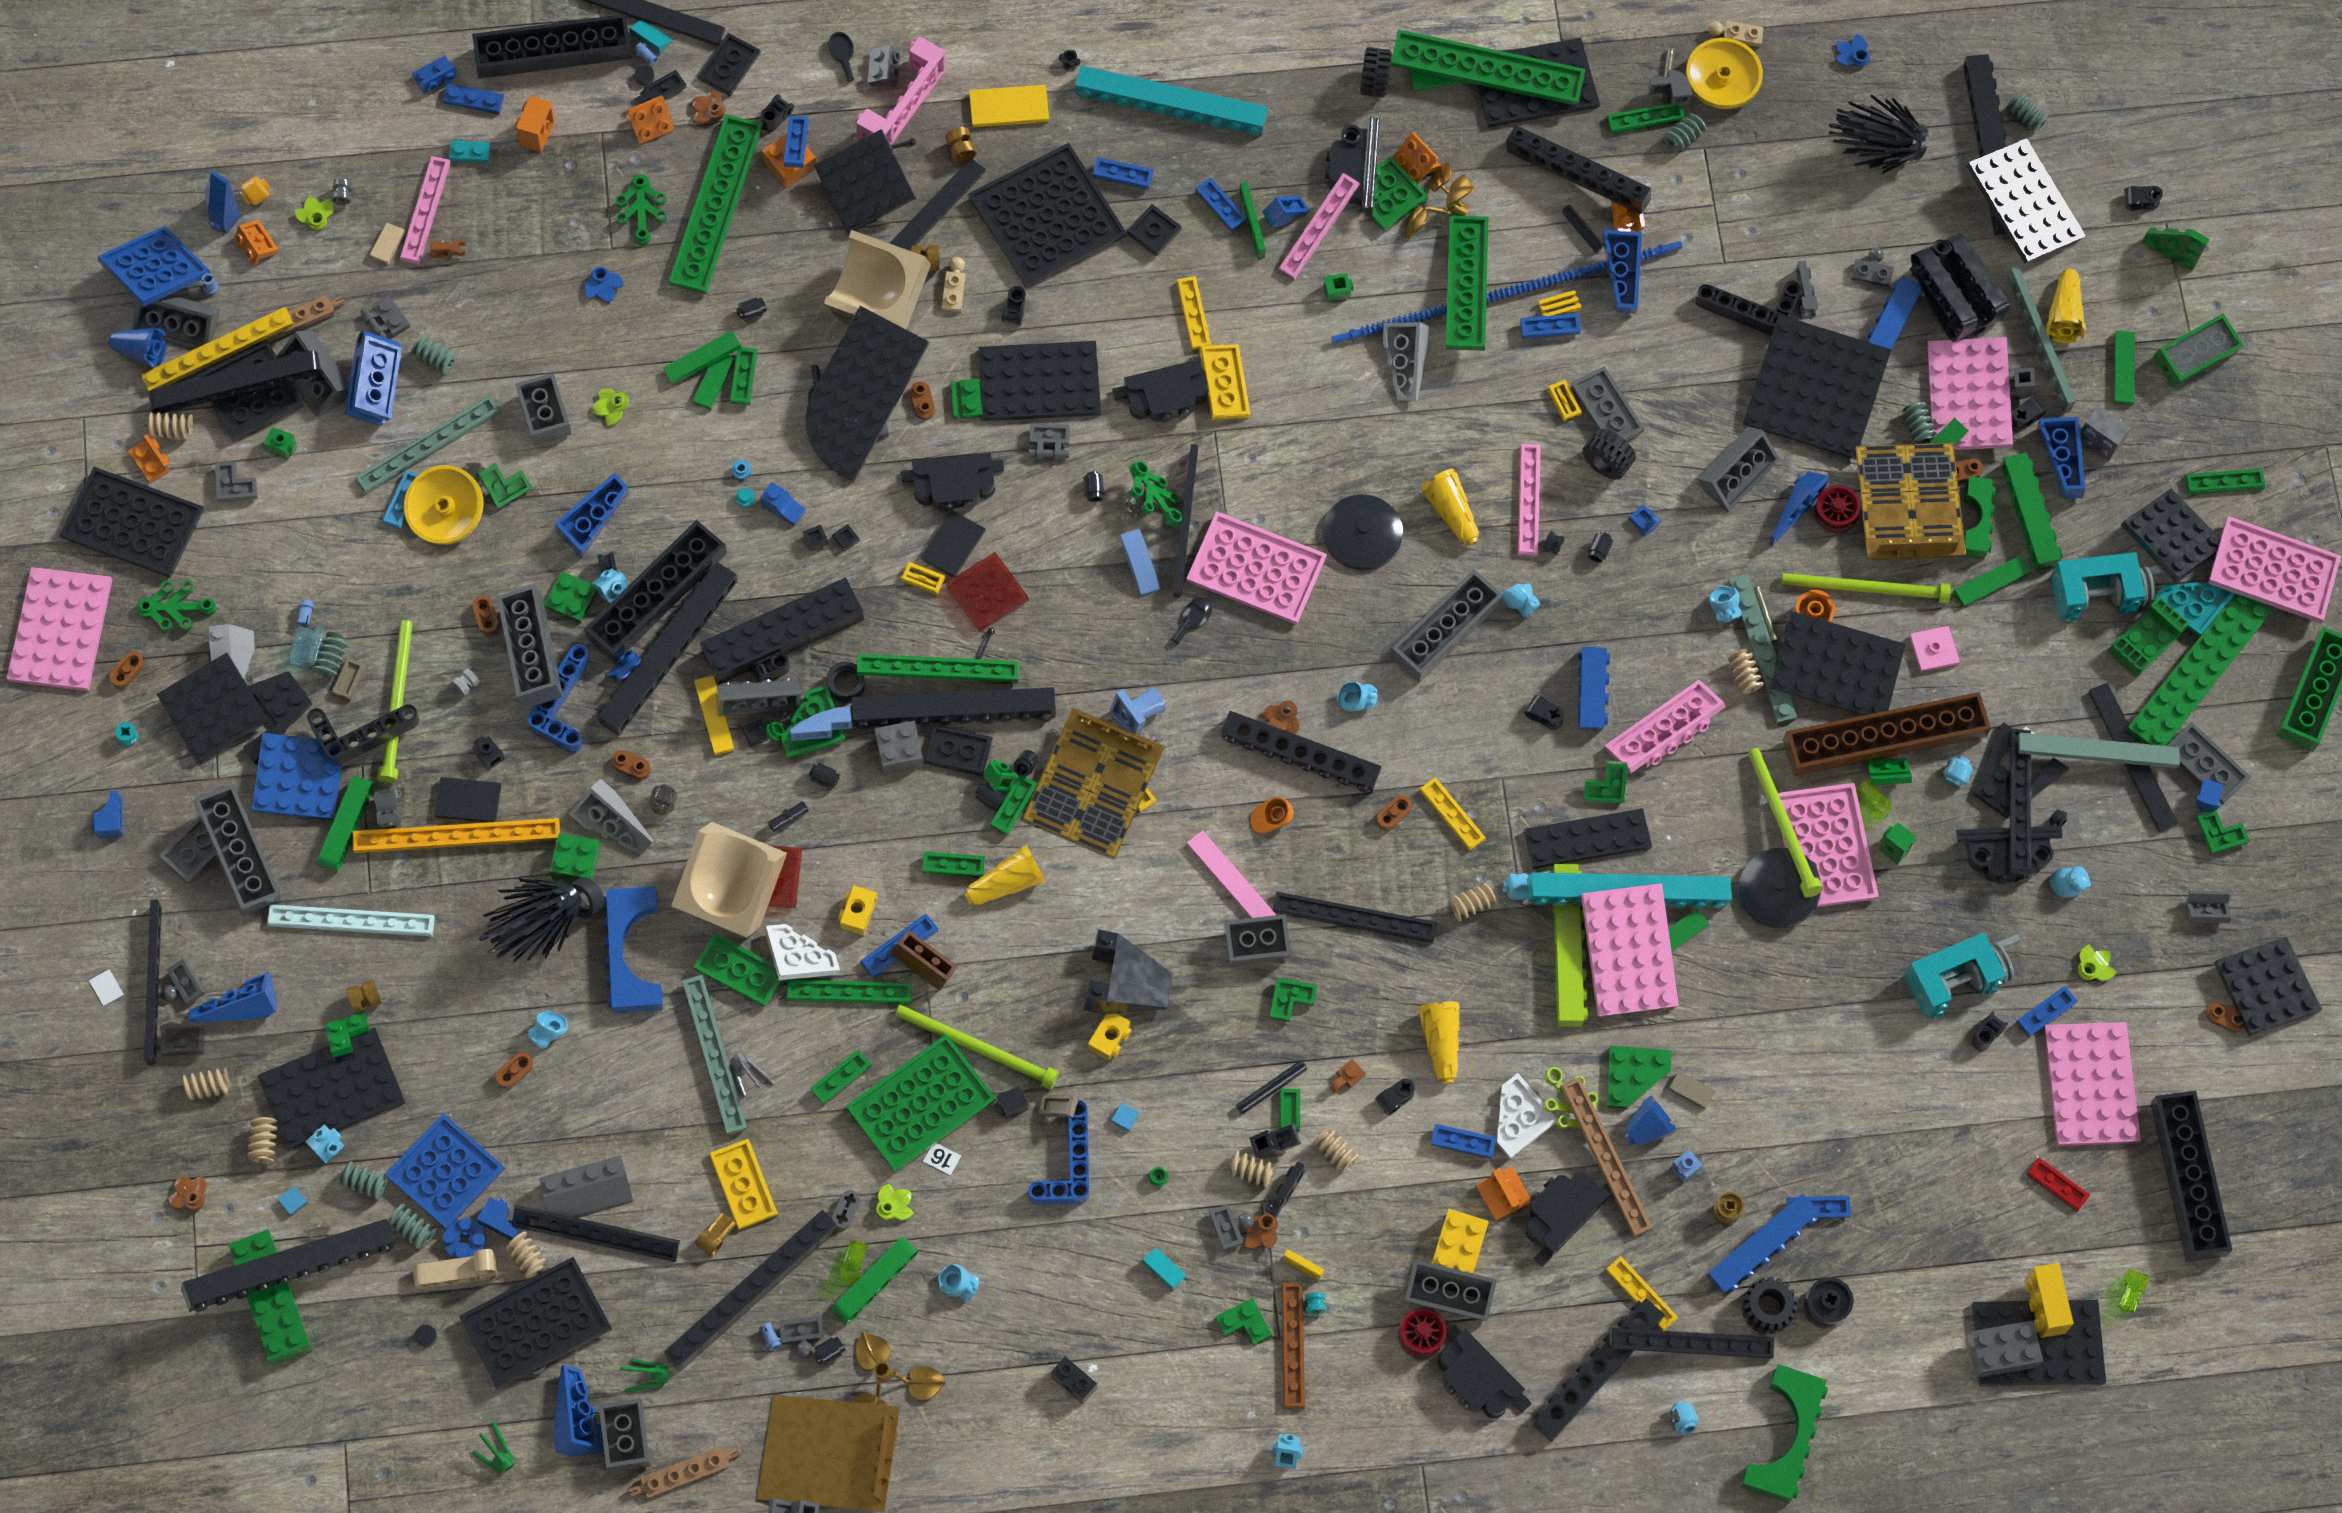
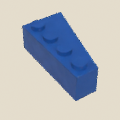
M1603 230L1602 239L1616 312L1636 314L1638 309L1642 232Z
M2079 417L2039 419L2037 430L2063 499L2083 498L2085 481Z
M613 473L555 522V531L581 559L628 495V486L616 473Z
M1582 647L1578 652V659H1582L1578 667V676L1581 677L1578 686V697H1581V700L1578 702V729L1603 730L1604 725L1608 724V713H1605V705H1608L1609 693H1605L1606 685H1609V673H1606V665L1610 664V653H1607V648Z

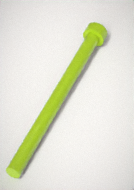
M1788 573L1782 574L1781 585L1935 598L1938 599V603L1946 604L1949 603L1951 585L1946 583H1940L1939 587Z
M402 620L400 622L389 712L403 705L413 625L409 620ZM390 723L387 728H393L396 724ZM399 736L385 742L383 766L379 767L377 772V780L380 782H397L398 769L395 768Z
M1753 748L1748 751L1749 758L1801 877L1802 883L1800 888L1804 897L1816 896L1823 890L1821 882L1811 872L1759 748Z
M899 1005L895 1016L941 1037L947 1034L952 1042L1042 1082L1041 1086L1046 1089L1052 1090L1057 1081L1059 1071L1049 1067L1048 1070L1042 1069L905 1006Z

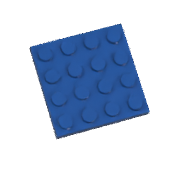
M166 226L98 256V262L143 307L200 281L203 275L210 273V270Z
M263 733L252 812L334 821L342 764L338 766L330 764L317 739ZM334 751L331 755L337 756L340 751Z
M443 1113L388 1170L385 1176L442 1227L447 1229L505 1170V1167Z

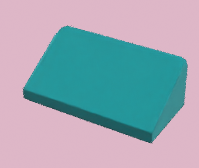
M643 20L629 28L630 35L645 43L660 55L672 42V39Z
M1157 1248L1142 1259V1264L1172 1291L1187 1277L1184 1272Z

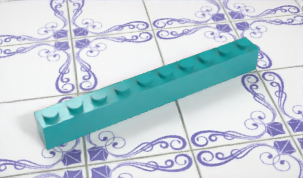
M1082 65L1080 66L1075 85V94L1082 98H1094L1101 102L1108 101L1119 106L1135 107L1137 110L1153 111L1159 115L1167 114L1177 119H1189L1195 123L1203 122L1214 127H1226L1232 131H1244L1250 135H1262L1267 118L1268 106Z
M1531 873L1527 878L1528 902L1535 903V905L1555 903V905L1562 906L1567 903H1575L1576 906H1582L1581 894L1654 884H1662L1665 906L1674 905L1676 908L1692 905L1694 908L1713 906L1720 909L1730 903L1732 894L1730 876Z

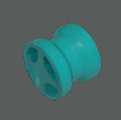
M123 722L116 727L115 735L121 745L129 747L138 741V733L133 724Z
M1325 1293L1305 1295V1301L1308 1305L1306 1307L1307 1314L1327 1312V1306L1324 1305Z

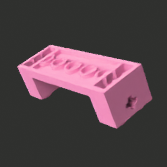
M920 36L916 42L913 41L908 49L910 70L917 73L916 80L910 82L907 92L904 96L901 95L899 97L896 107L888 112L886 119L869 109H866L863 114L860 113L855 122L857 126V141L882 129L890 145H892L946 71L945 50Z

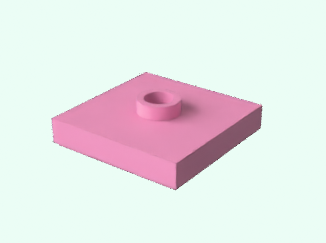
M1949 626L1910 634L1909 638L1920 673L1960 663Z

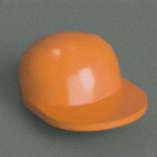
M1271 798L1253 810L1250 818L1251 826L1260 834H1266L1277 828L1285 827L1293 819V807L1284 798Z

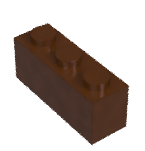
M907 930L891 952L892 956L939 991L945 986L958 967L910 930Z

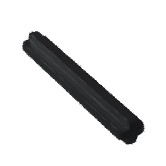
M1302 1060L1298 1061L1237 1103L1238 1111L1244 1114L1307 1070L1306 1064Z

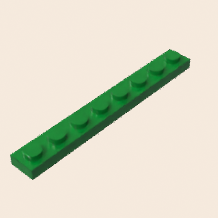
M857 654V675L1018 683L1019 661Z

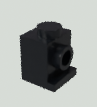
M482 736L474 742L473 752L488 771L505 759L501 749L498 748L489 736L486 738Z

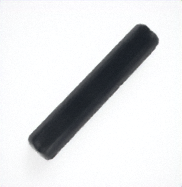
M1571 205L1564 207L1562 213L1596 253L1601 251L1604 246L1603 243Z

